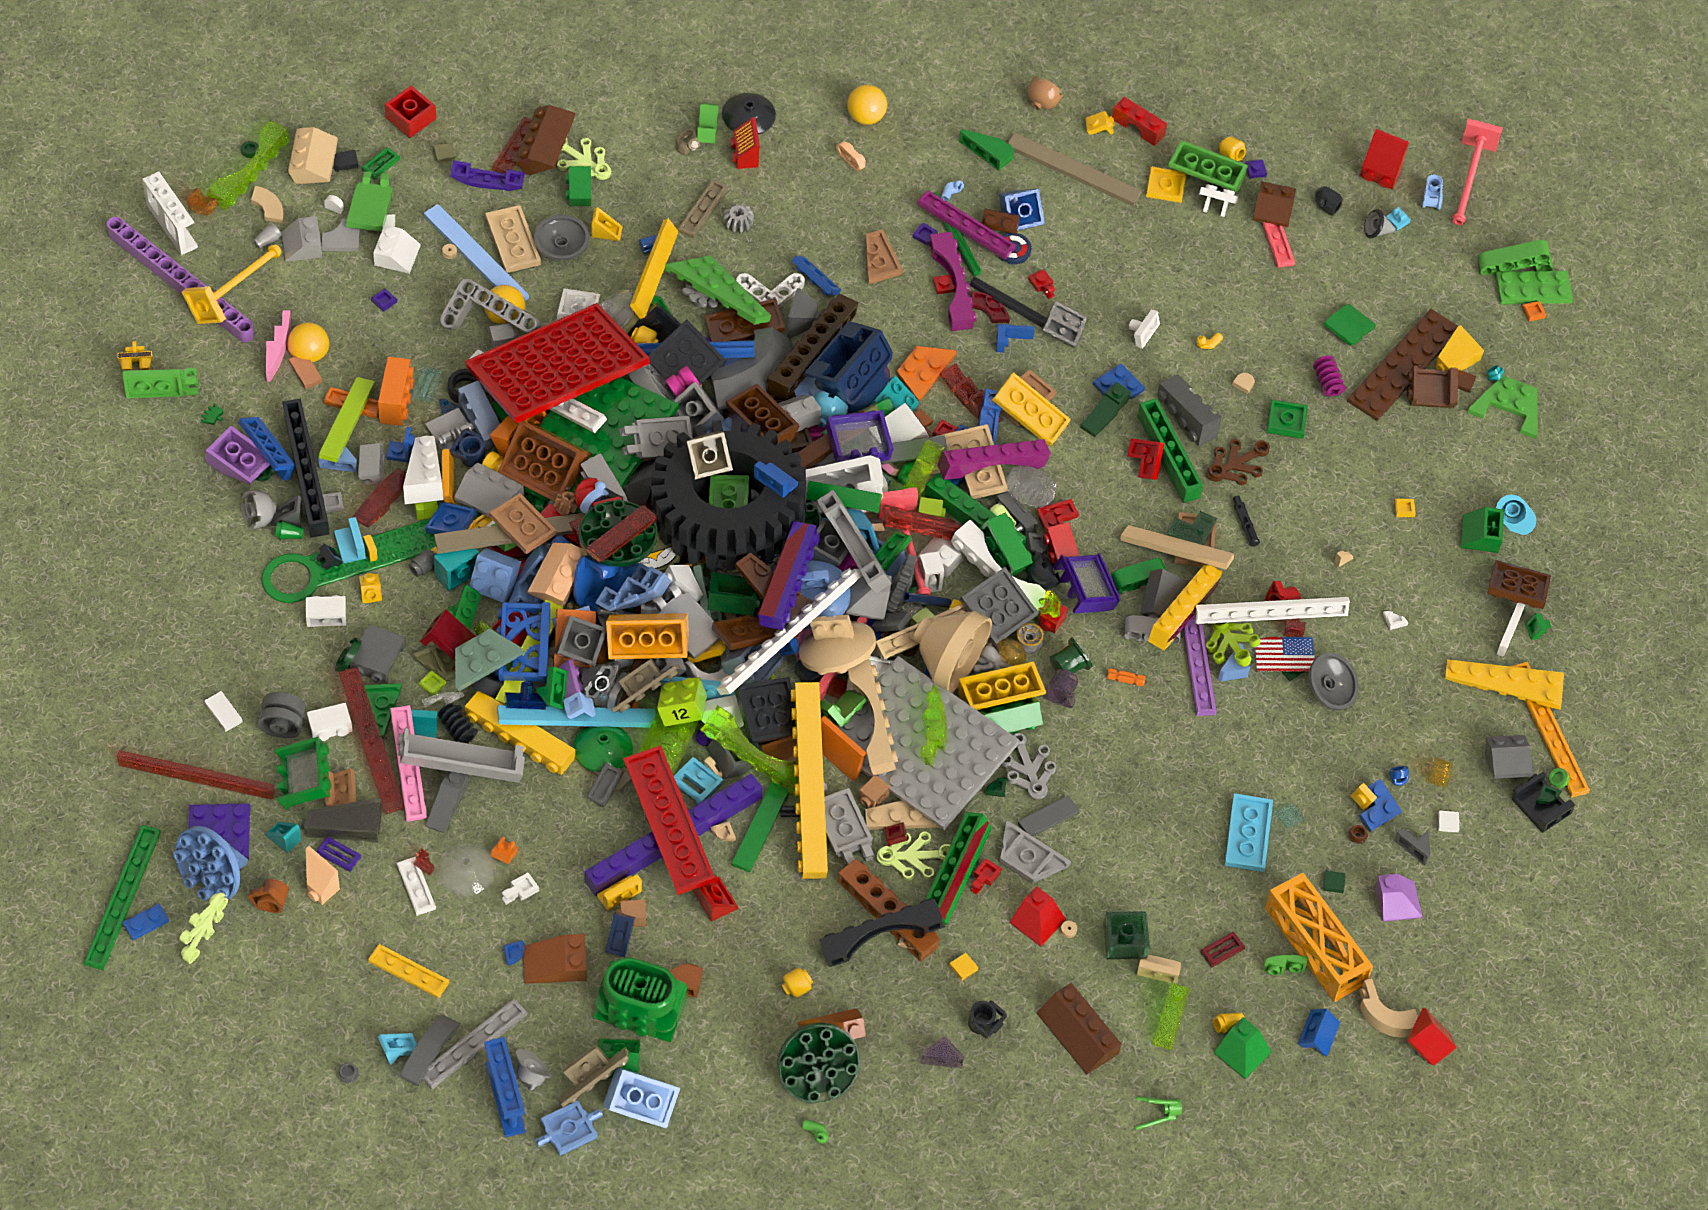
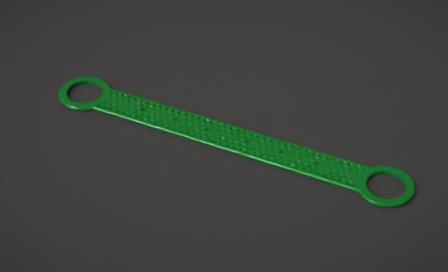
M524 491L526 500L535 507L538 497ZM477 511L475 519L481 516L482 513ZM431 518L371 536L377 548V560L370 562L366 550V559L342 563L339 567L333 566L328 570L322 568L326 559L323 562H319L316 559L320 552L308 556L300 554L280 555L272 559L264 568L261 577L262 586L271 598L284 603H296L305 600L306 597H310L318 587L415 558L425 549L430 551L436 547L434 534L426 533L425 530ZM334 547L335 551L338 553V555H339L340 558H341V555H340V552H339V548H338V547ZM286 562H297L304 565L311 574L308 586L302 591L293 594L278 591L271 583L272 572L277 566Z

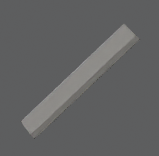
M515 999L511 1000L430 1064L429 1071L423 1081L431 1089H434L485 1049L484 1041L499 1038L527 1016L528 1012Z

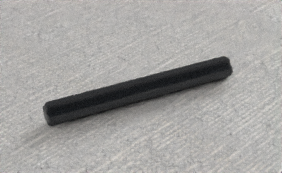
M977 277L971 280L970 286L974 289L991 295L997 302L1002 303L1007 308L1040 327H1044L1047 317Z

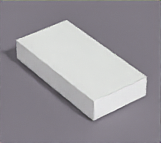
M222 691L204 700L205 705L225 732L243 722Z

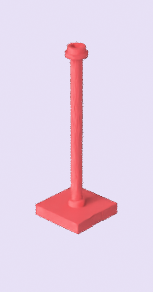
M1468 119L1461 143L1475 146L1458 211L1452 217L1454 224L1463 225L1466 221L1464 212L1481 150L1483 148L1496 152L1503 127Z
M917 487L883 492L880 510L877 514L878 518H898L902 533L910 535L906 516L916 515ZM911 541L906 547L907 552L917 557L913 541ZM917 559L914 566V576L918 586L916 593L930 595V588L925 586Z

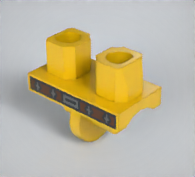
M137 341L132 342V347H125L126 353H117L122 371H133L132 362H139L140 370L151 369V361H153L152 351H145V346H137Z

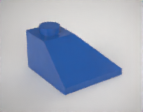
M1038 188L1015 190L999 194L1002 212L1020 215L1018 230L1045 224Z

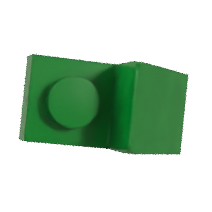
M554 666L548 667L546 687L536 688V691L546 705L564 710L563 700L565 699L568 671Z

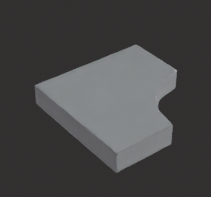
M341 219L336 229L322 233V251H359L360 229L346 227L347 219Z

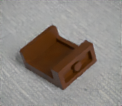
M1414 365L1408 371L1407 381L1410 382V388L1407 390V399L1410 400V406L1454 408L1457 405L1458 368H1450L1448 371L1418 369V366Z

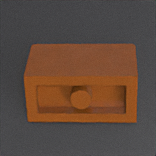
M792 736L761 746L762 751L767 757L766 760L770 771L797 763V758H793V746H796V739H793Z

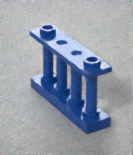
M505 1037L484 1041L488 1057L485 1065L504 1135L509 1137L526 1133L522 1115H525V1109Z

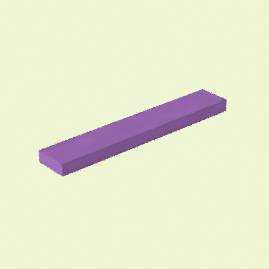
M1194 615L1183 628L1196 715H1216L1203 625L1195 624Z

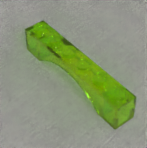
M269 119L259 131V146L254 157L236 173L217 179L207 190L208 202L225 211L230 206H234L238 196L246 192L247 186L251 182H255L258 173L267 168L268 162L278 155L279 149L282 146L287 145L289 141L288 128Z
M717 705L700 730L707 737L719 742L723 748L735 753L739 759L754 766L755 770L770 777L774 783L782 785L790 794L795 795V784H798V777H794V765H797V761L779 760L759 751L743 735L735 717Z

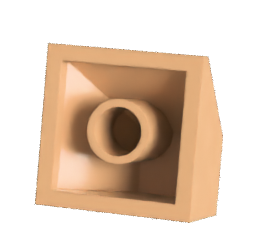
M308 846L306 848L307 894L312 901H318L323 905L340 890L338 870Z

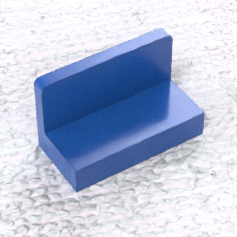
M759 461L754 465V478L782 498L798 486V481L773 463L765 465Z
M1327 1008L1311 1010L1298 1044L1303 1048L1315 1047L1322 1055L1327 1056L1340 1022Z

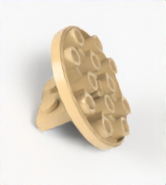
M849 615L816 617L810 622L813 633L807 636L800 645L799 657L801 663L807 669L818 672L820 675L833 672L842 674L849 668L871 657V653L876 647L875 633L871 627L864 623L850 621Z

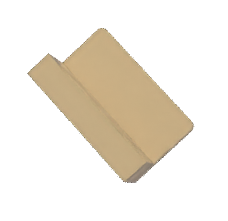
M1142 953L1137 975L1177 984L1181 962Z

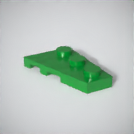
M402 683L362 685L364 740L384 739L391 720L390 708H395L402 689Z

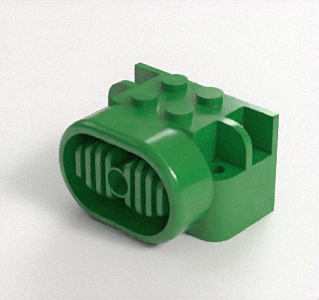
M631 957L610 961L600 985L593 1018L613 1024L619 1030L628 1029L634 1031L638 1036L645 1037L647 1035L671 1043L687 1002L688 987L684 982L675 979L669 970L659 965Z

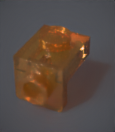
M195 188L186 198L192 212L208 216L219 205L216 198L203 196L199 188Z

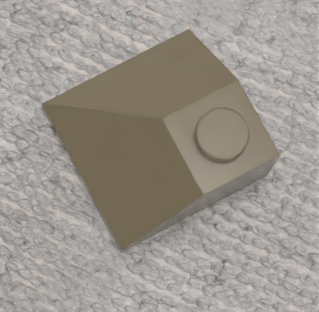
M716 431L686 441L695 479L733 470L724 432Z

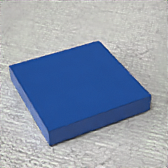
M442 502L425 527L426 533L439 534L467 530L475 519L477 511L476 509Z

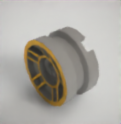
M1027 623L1017 630L1015 641L1019 650L1025 653H1035L1042 647L1043 630L1038 625Z

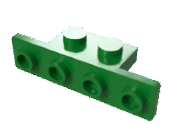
M465 585L459 602L447 608L469 630L471 629L481 594L470 586Z

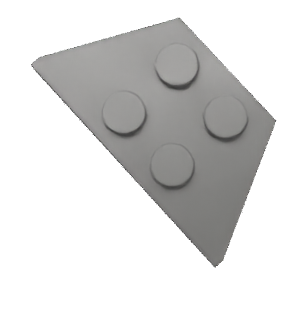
M1006 822L1000 863L1031 883H1035L1071 865V861L1011 822Z

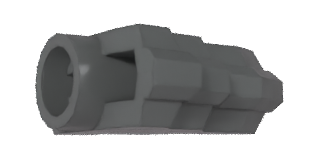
M599 664L597 666L578 668L579 680L582 682L583 688L582 693L588 699L591 697L596 698L601 691L608 688L609 681L613 676L612 666Z

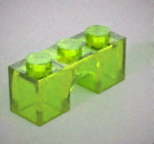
M930 439L925 441L903 489L917 487L918 500L921 498L926 484L929 482L930 475L945 448Z

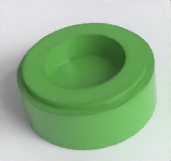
M1555 768L1550 772L1549 782L1555 788L1560 789L1568 785L1570 776L1563 768Z

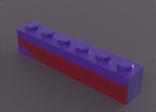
M793 522L758 614L760 626L783 630L785 623L789 622L791 607H795L797 591H801L802 578L808 572V562L813 559V548L819 542L820 535L817 534L816 525Z

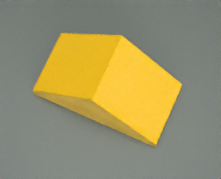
M596 207L592 219V237L620 241L623 226Z

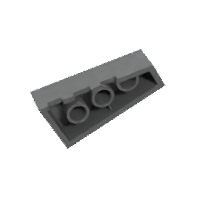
M1176 375L1159 383L1158 398L1166 403L1168 411L1171 415L1176 416L1179 426L1185 428L1192 442L1195 441L1200 446L1217 438L1221 416L1218 413H1212V407L1209 404L1204 405L1202 397L1198 393L1194 395L1192 387L1179 375Z

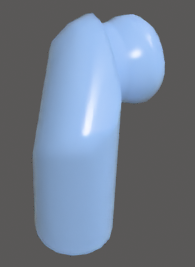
M958 180L947 183L941 198L949 201L952 194L959 193L964 188L963 182Z

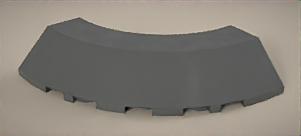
M773 327L754 330L755 357L741 358L728 366L718 368L710 375L711 390L717 409H727L726 401L755 384H758L767 393L768 384L766 381L769 374L774 373L779 362L782 363L786 354L793 350L791 339Z

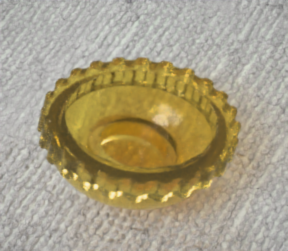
M1012 639L1002 640L999 643L1000 653L1010 665L1016 666L1026 663V651L1020 643Z

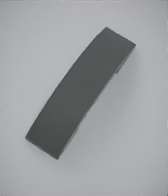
M441 1015L429 1027L414 1048L400 1074V1078L419 1086L428 1073L430 1064L446 1041L451 1040L461 1023Z

